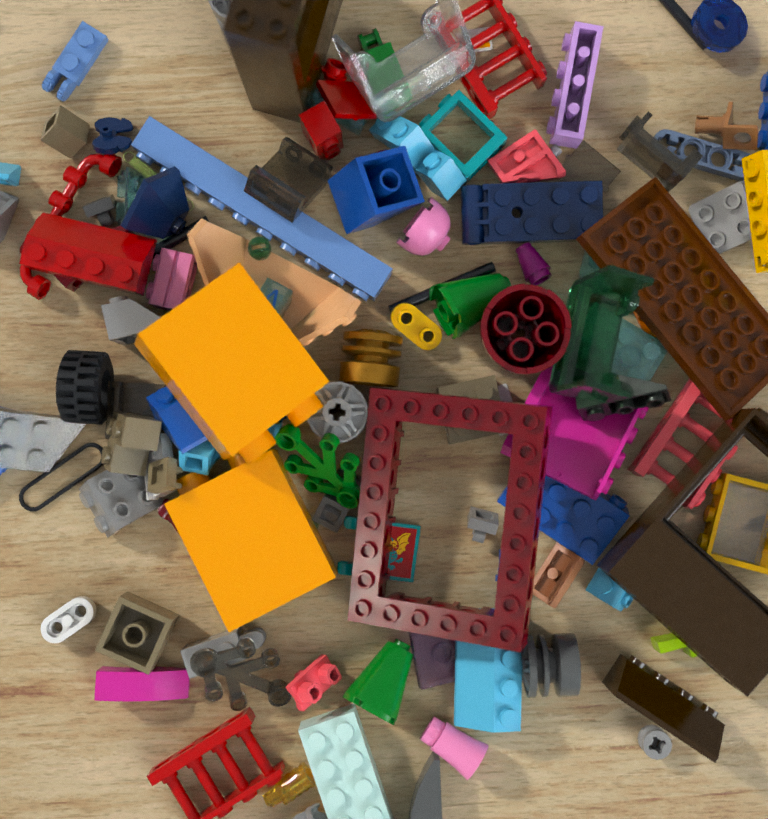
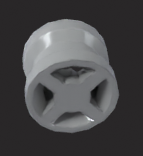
M651 724L644 726L639 731L637 737L638 744L651 759L660 760L669 755L672 742L663 729Z

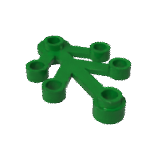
M293 424L282 426L275 436L276 444L286 451L296 449L310 463H303L301 457L290 454L284 462V468L292 474L301 473L308 475L304 482V487L308 491L334 495L341 506L348 509L356 508L359 505L360 487L356 484V469L360 464L359 457L354 453L344 454L340 462V466L344 470L343 480L336 473L335 451L340 440L335 434L325 433L319 443L320 448L323 450L322 460L301 440V431L298 427H294ZM323 479L328 480L331 484L324 483Z

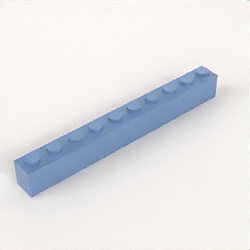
M148 117L132 142L131 146L136 150V156L142 162L149 166L155 163L161 167L160 172L175 166L179 169L182 181L185 182L184 187L196 196L202 193L209 197L208 203L220 211L226 208L233 212V219L244 226H247L248 223L258 228L256 233L266 240L276 239L282 243L280 248L288 254L295 256L298 253L306 258L304 263L312 269L319 271L322 268L330 273L328 278L336 284L343 286L346 283L354 288L352 293L364 301H367L368 298L375 301L390 278L393 268L154 118Z

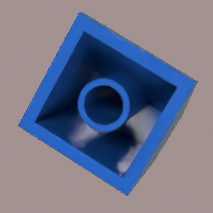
M406 146L356 157L328 180L346 235L371 228L425 202Z

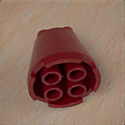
M524 283L502 290L489 302L482 315L480 335L483 347L493 362L509 372L527 375L544 371L561 359L566 352L570 340L572 323L567 307L554 292L536 285ZM516 329L518 331L523 329L525 332L523 337H518L514 340L511 338Z

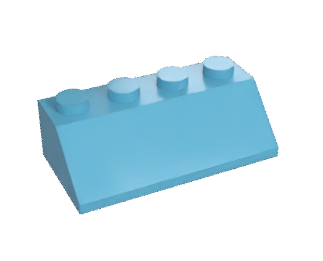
M455 640V726L492 733L521 731L522 651L516 652Z

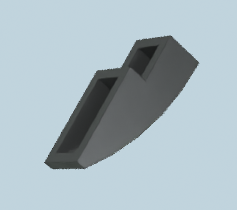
M434 752L431 753L417 780L411 799L408 819H442L440 758Z

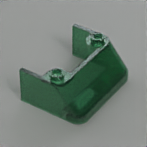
M608 265L573 283L566 303L572 323L571 335L566 352L553 365L549 382L551 393L602 402L630 399L631 392L621 390L622 383L619 381V376L617 373L611 372L622 317L636 310L640 300L638 290L653 285L654 278Z

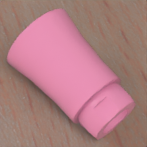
M435 716L430 720L420 737V740L427 744L431 751L448 762L466 780L470 779L489 746Z

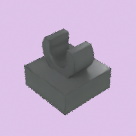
M112 194L83 206L87 218L97 214L100 225L105 227L115 222L110 209L118 204Z

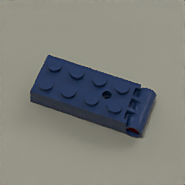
M602 181L501 183L461 186L462 245L578 242L576 239L603 218ZM512 209L520 211L519 218H515L512 215Z

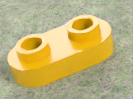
M400 303L393 308L391 312L393 326L418 347L424 350H431L440 344L442 339L441 329L415 306L409 303ZM404 313L411 315V320L408 323L401 321V316ZM426 331H431L433 334L432 339L429 341L423 339V334Z

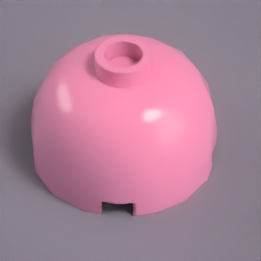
M433 197L427 200L431 204L429 208L426 209L422 206L403 232L406 235L404 241L398 238L396 242L413 255H429L435 249L442 251L451 239L447 235L451 227L450 216L447 210Z

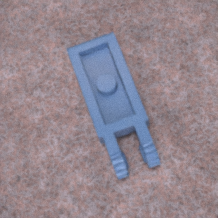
M82 21L54 63L52 70L47 73L42 83V89L48 93L51 92L63 76L66 80L61 84L56 97L63 102L68 100L76 86L81 84L109 40L107 36Z

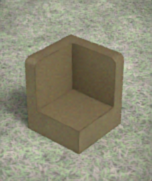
M60 105L45 121L41 141L66 157L72 158L87 143L90 125Z

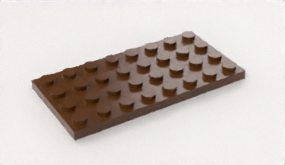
M656 176L576 239L724 421L733 418L768 384V313Z

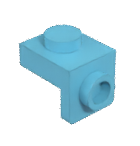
M600 568L597 569L586 588L587 592L619 611H622L624 607L628 608L634 600Z

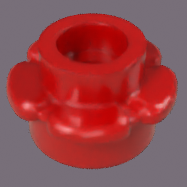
M328 58L325 66H321V71L325 73L324 78L326 80H347L348 66L342 61Z

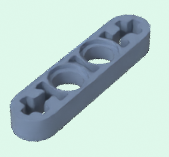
M667 129L660 130L650 141V150L658 158L732 180L744 181L743 168L736 165H741L742 158L751 155L750 153L736 149H723V145ZM663 138L667 139L666 144L671 145L665 150L661 149L662 144L658 143ZM678 142H681V144L679 145L678 149L675 148V145H676ZM686 145H693L697 148V158L690 159L684 154ZM713 153H720L724 156V166L717 167L712 163L711 156ZM731 164H735L730 170L728 169Z

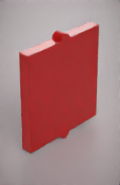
M338 79L335 81L317 80L316 86L334 118L353 119L355 121L358 119H376L378 114L359 82L340 81Z

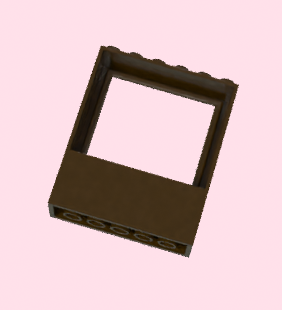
M231 0L222 31L253 110L300 123L299 114L312 107L317 90L316 83L321 77V66L325 63L343 0Z
M761 408L741 409L733 418L724 421L597 564L605 574L720 677L747 697L768 674V607L677 527L670 518L743 436L768 457V413Z

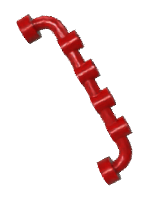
M90 154L79 163L77 168L73 166L67 167L63 174V180L68 184L63 192L55 190L50 195L48 203L54 207L50 214L62 217L64 213L71 209L73 197L77 190L85 185L87 173L91 167L99 165V171L112 178L119 172L122 158L116 154ZM24 242L20 247V254H22ZM23 265L20 266V277L27 286V293L38 300L43 299L50 290L51 281L40 274L33 277L32 269Z

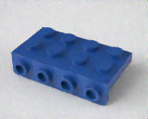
M545 475L539 530L592 565L629 518L630 514L626 507L627 502L616 494L610 496L601 492L595 501ZM507 486L497 499V502L504 507L506 505Z

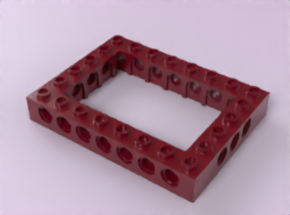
M381 387L370 388L347 621L516 652L523 650L528 640L553 406ZM403 421L513 434L495 609L485 606L481 609L462 606L461 602L456 601L453 604L433 601L432 597L424 599L405 596L403 592H394L385 597L386 582L390 579V573H388L389 553L393 550V545L390 543L392 523L396 520V516H393L395 495L398 494L399 488H396L398 466L401 465L402 459H399L401 437H404V431L402 430Z

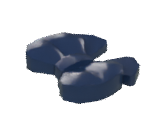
M107 117L98 119L95 122V129L100 134L92 142L96 153L103 155L117 154L131 146V138L117 135L118 133L132 131L133 125L131 121L125 118L119 120Z

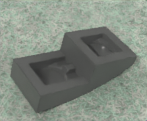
M339 466L336 473L344 480V470ZM356 474V484L360 487L361 476ZM325 494L312 521L337 533L349 509L341 506L336 496Z

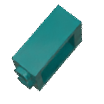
M458 90L453 96L451 94L446 95L438 105L440 109L433 116L431 114L426 115L419 123V127L436 150L453 159L467 181L464 183L466 185L488 163L487 160L495 156L505 146L508 137ZM457 105L491 138L465 165L431 133Z

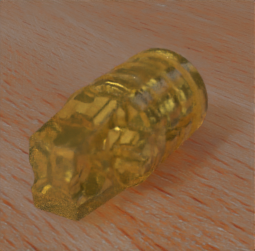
M304 762L299 764L291 772L282 776L283 778L272 789L263 794L262 797L266 805L274 807L281 802L287 805L295 800L297 796L299 797L310 788L316 786L311 769Z

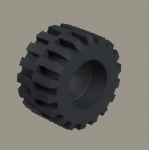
M68 350L60 362L56 378V403L60 417L66 423L103 424L110 413L114 395V370L111 359L106 352Z

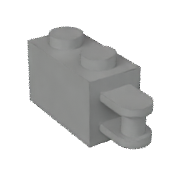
M240 626L231 632L227 630L186 644L180 652L189 679L244 661L249 655V651L260 648L266 640V632L262 628H253L243 632Z

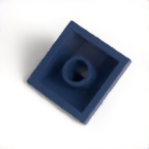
M174 166L143 180L121 224L124 229L160 239H165L172 234L178 235L184 229L187 223L185 218L190 209L179 169Z

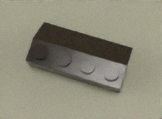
M620 654L602 681L615 697L715 763L719 757L725 724L716 718L719 713L705 703L700 707L692 702L695 697L683 688L679 687L676 691L668 686L670 680L659 672L655 671L652 675L644 670L646 664L635 656L631 655L628 659Z

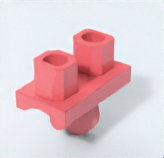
M321 654L305 670H299L295 673V679L286 686V689L293 696L298 710L304 712L312 703L315 704L319 701L327 689L332 685H336L342 679V676L337 666L331 664L327 655Z

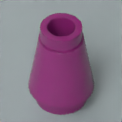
M530 242L522 244L515 250L526 282L537 286L552 276L549 271L551 267Z

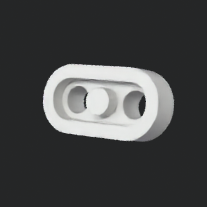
M85 596L76 597L43 620L41 624L43 638L50 643H60L76 633L95 618V603ZM79 606L86 608L85 615H81L78 612ZM56 622L61 623L63 627L61 632L55 629Z

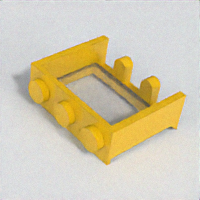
M721 473L719 478L711 485L713 498L711 505H707L703 519L706 525L704 532L698 536L697 544L716 561L768 575V484L728 473Z

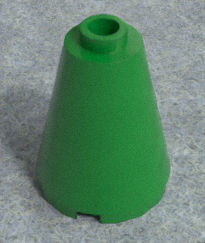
M494 273L435 284L429 289L430 301H436L438 308L433 309L439 325L448 336L453 334L452 339H456L480 322L489 302L499 292L512 285L506 276Z
M395 639L394 643L388 641L345 691L343 698L394 725L398 717L413 654L409 652L411 646L399 639Z

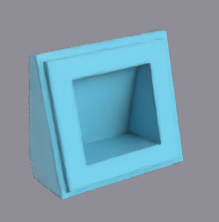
M0 162V184L19 186L21 166Z

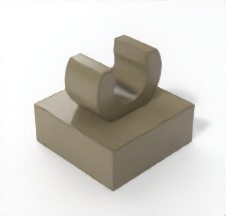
M165 457L149 463L147 492L159 494L168 490L174 491L182 488V484L176 483V475L183 473V469L177 466V459Z

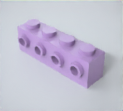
M575 21L570 33H565L561 51H566L565 59L559 62L556 78L561 79L559 89L555 88L551 102V106L556 107L554 117H549L546 134H551L549 144L577 149L583 140L604 26Z

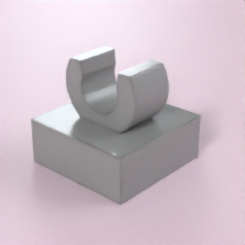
M471 506L468 514L467 528L473 529L472 541L484 543L486 533L496 535L499 526L498 513Z

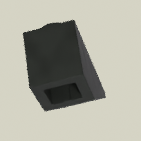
M603 371L572 378L577 409L584 421H598L607 415L616 413L622 415L629 414L634 409L643 407L656 408L672 401L665 384Z

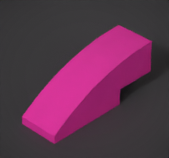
M102 666L96 671L94 701L134 702L185 699L189 697L190 679L186 668L157 666L148 675L132 667Z

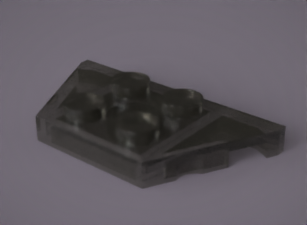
M0 408V468L49 473L84 428L85 424L66 423L61 419L60 415Z

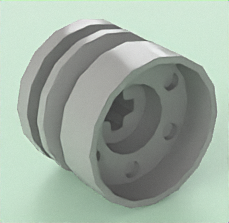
M329 382L315 392L324 406L307 419L312 431L321 439L325 433H333L339 438L340 443L357 438L367 424L368 405L362 393L353 385L344 382ZM340 404L341 409L346 411L345 416H340L339 421H334L335 418L330 414V409H335L336 405Z

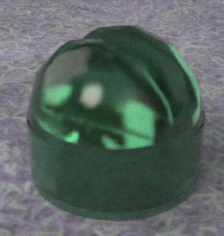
M255 237L248 244V252L255 260L262 261L270 256L271 245L266 238ZM266 244V248L252 250V246Z

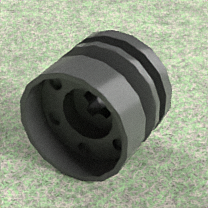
M528 634L527 644L521 653L522 681L527 698L536 697L537 684L541 696L547 697L550 683H553L558 697L578 696L581 689V663L575 634H553L551 647L547 646L544 635L538 634L536 648L533 636Z

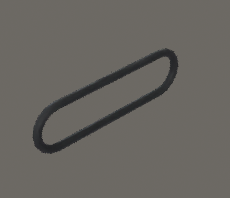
M87 443L21 489L19 494L21 506L28 511H38L91 475L103 465L101 460L95 467L39 506L29 507L24 502L23 496L27 489L84 449L95 447L102 456L103 448L96 443Z

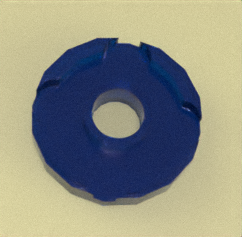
M703 0L694 11L691 21L696 38L700 37L704 42L702 45L715 52H729L733 50L747 35L748 23L746 15L741 7L732 0ZM714 20L720 21L724 29L718 28Z

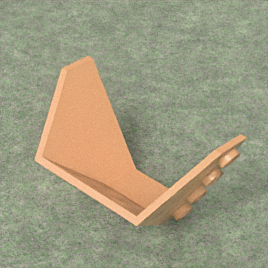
M202 218L187 234L205 286L240 263L265 297L275 289L278 290L274 309L303 346L310 344L319 335L327 336L339 325L347 326L357 316L355 312L362 301L344 289L240 235ZM275 294L267 299L271 305L273 304Z

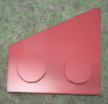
M536 129L487 160L489 167L501 183H531L566 176V170Z

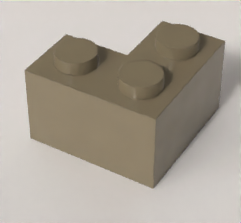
M113 411V416L108 418L106 424V434L109 435L108 446H104L102 450L101 462L105 464L104 468L112 473L145 476L149 451H157L162 421L149 415Z

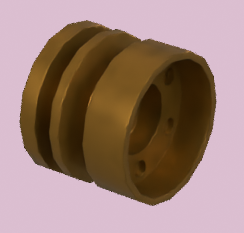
M375 329L343 332V340L353 342L355 346H342V352L354 355V361L340 362L339 382L377 387H398L400 368L388 364V359L400 358L402 352L389 349V346H402L403 337Z

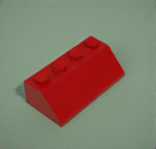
M43 212L26 235L19 264L32 270L144 296L157 240Z

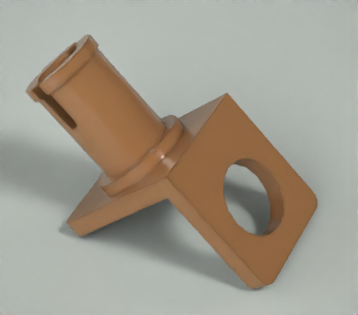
M733 102L728 103L727 111L723 116L697 115L695 134H721V137H723V149H757L758 126L733 125ZM744 132L749 134L751 139L747 142H739L734 136L737 133Z

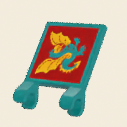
M346 516L343 522L344 527L356 530L357 517ZM392 523L390 544L393 545V550L389 553V580L414 581L420 525ZM339 561L337 566L338 573L352 575L353 562Z

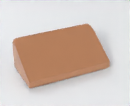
M557 542L534 577L533 595L549 606L556 608L584 565L585 560Z

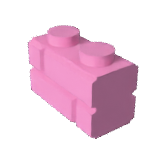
M166 248L161 249L160 255H155L153 261V271H156L154 282H149L146 290V298L149 299L148 304L171 311L191 297L198 267L194 255Z

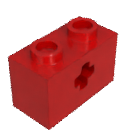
M325 101L299 114L302 131L318 160L321 161L324 158L331 160L341 153V149L344 148L342 131Z

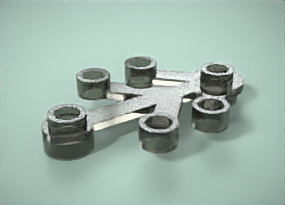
M243 638L237 643V647L217 652L214 649L204 648L196 651L190 659V665L193 672L199 677L204 678L206 685L204 688L205 696L208 701L215 702L223 697L222 685L216 681L215 673L226 677L230 692L229 703L232 710L241 711L248 704L246 694L241 691L240 683L267 693L269 703L280 707L286 705L291 700V694L286 689L288 684L281 679L271 682L250 673L264 668L273 669L277 667L280 663L278 651L274 648H268L262 652L259 658L234 665L225 663L240 657L248 659L255 655L254 641L250 638Z

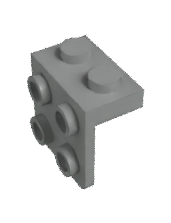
M739 181L690 205L689 213L694 224L719 254L752 240L744 181Z
M106 470L85 481L79 488L81 502L86 508L91 509L95 516L94 522L101 533L105 532L107 538L119 532L126 525L159 508L163 503L162 497H159V500L147 501L144 476L112 473Z

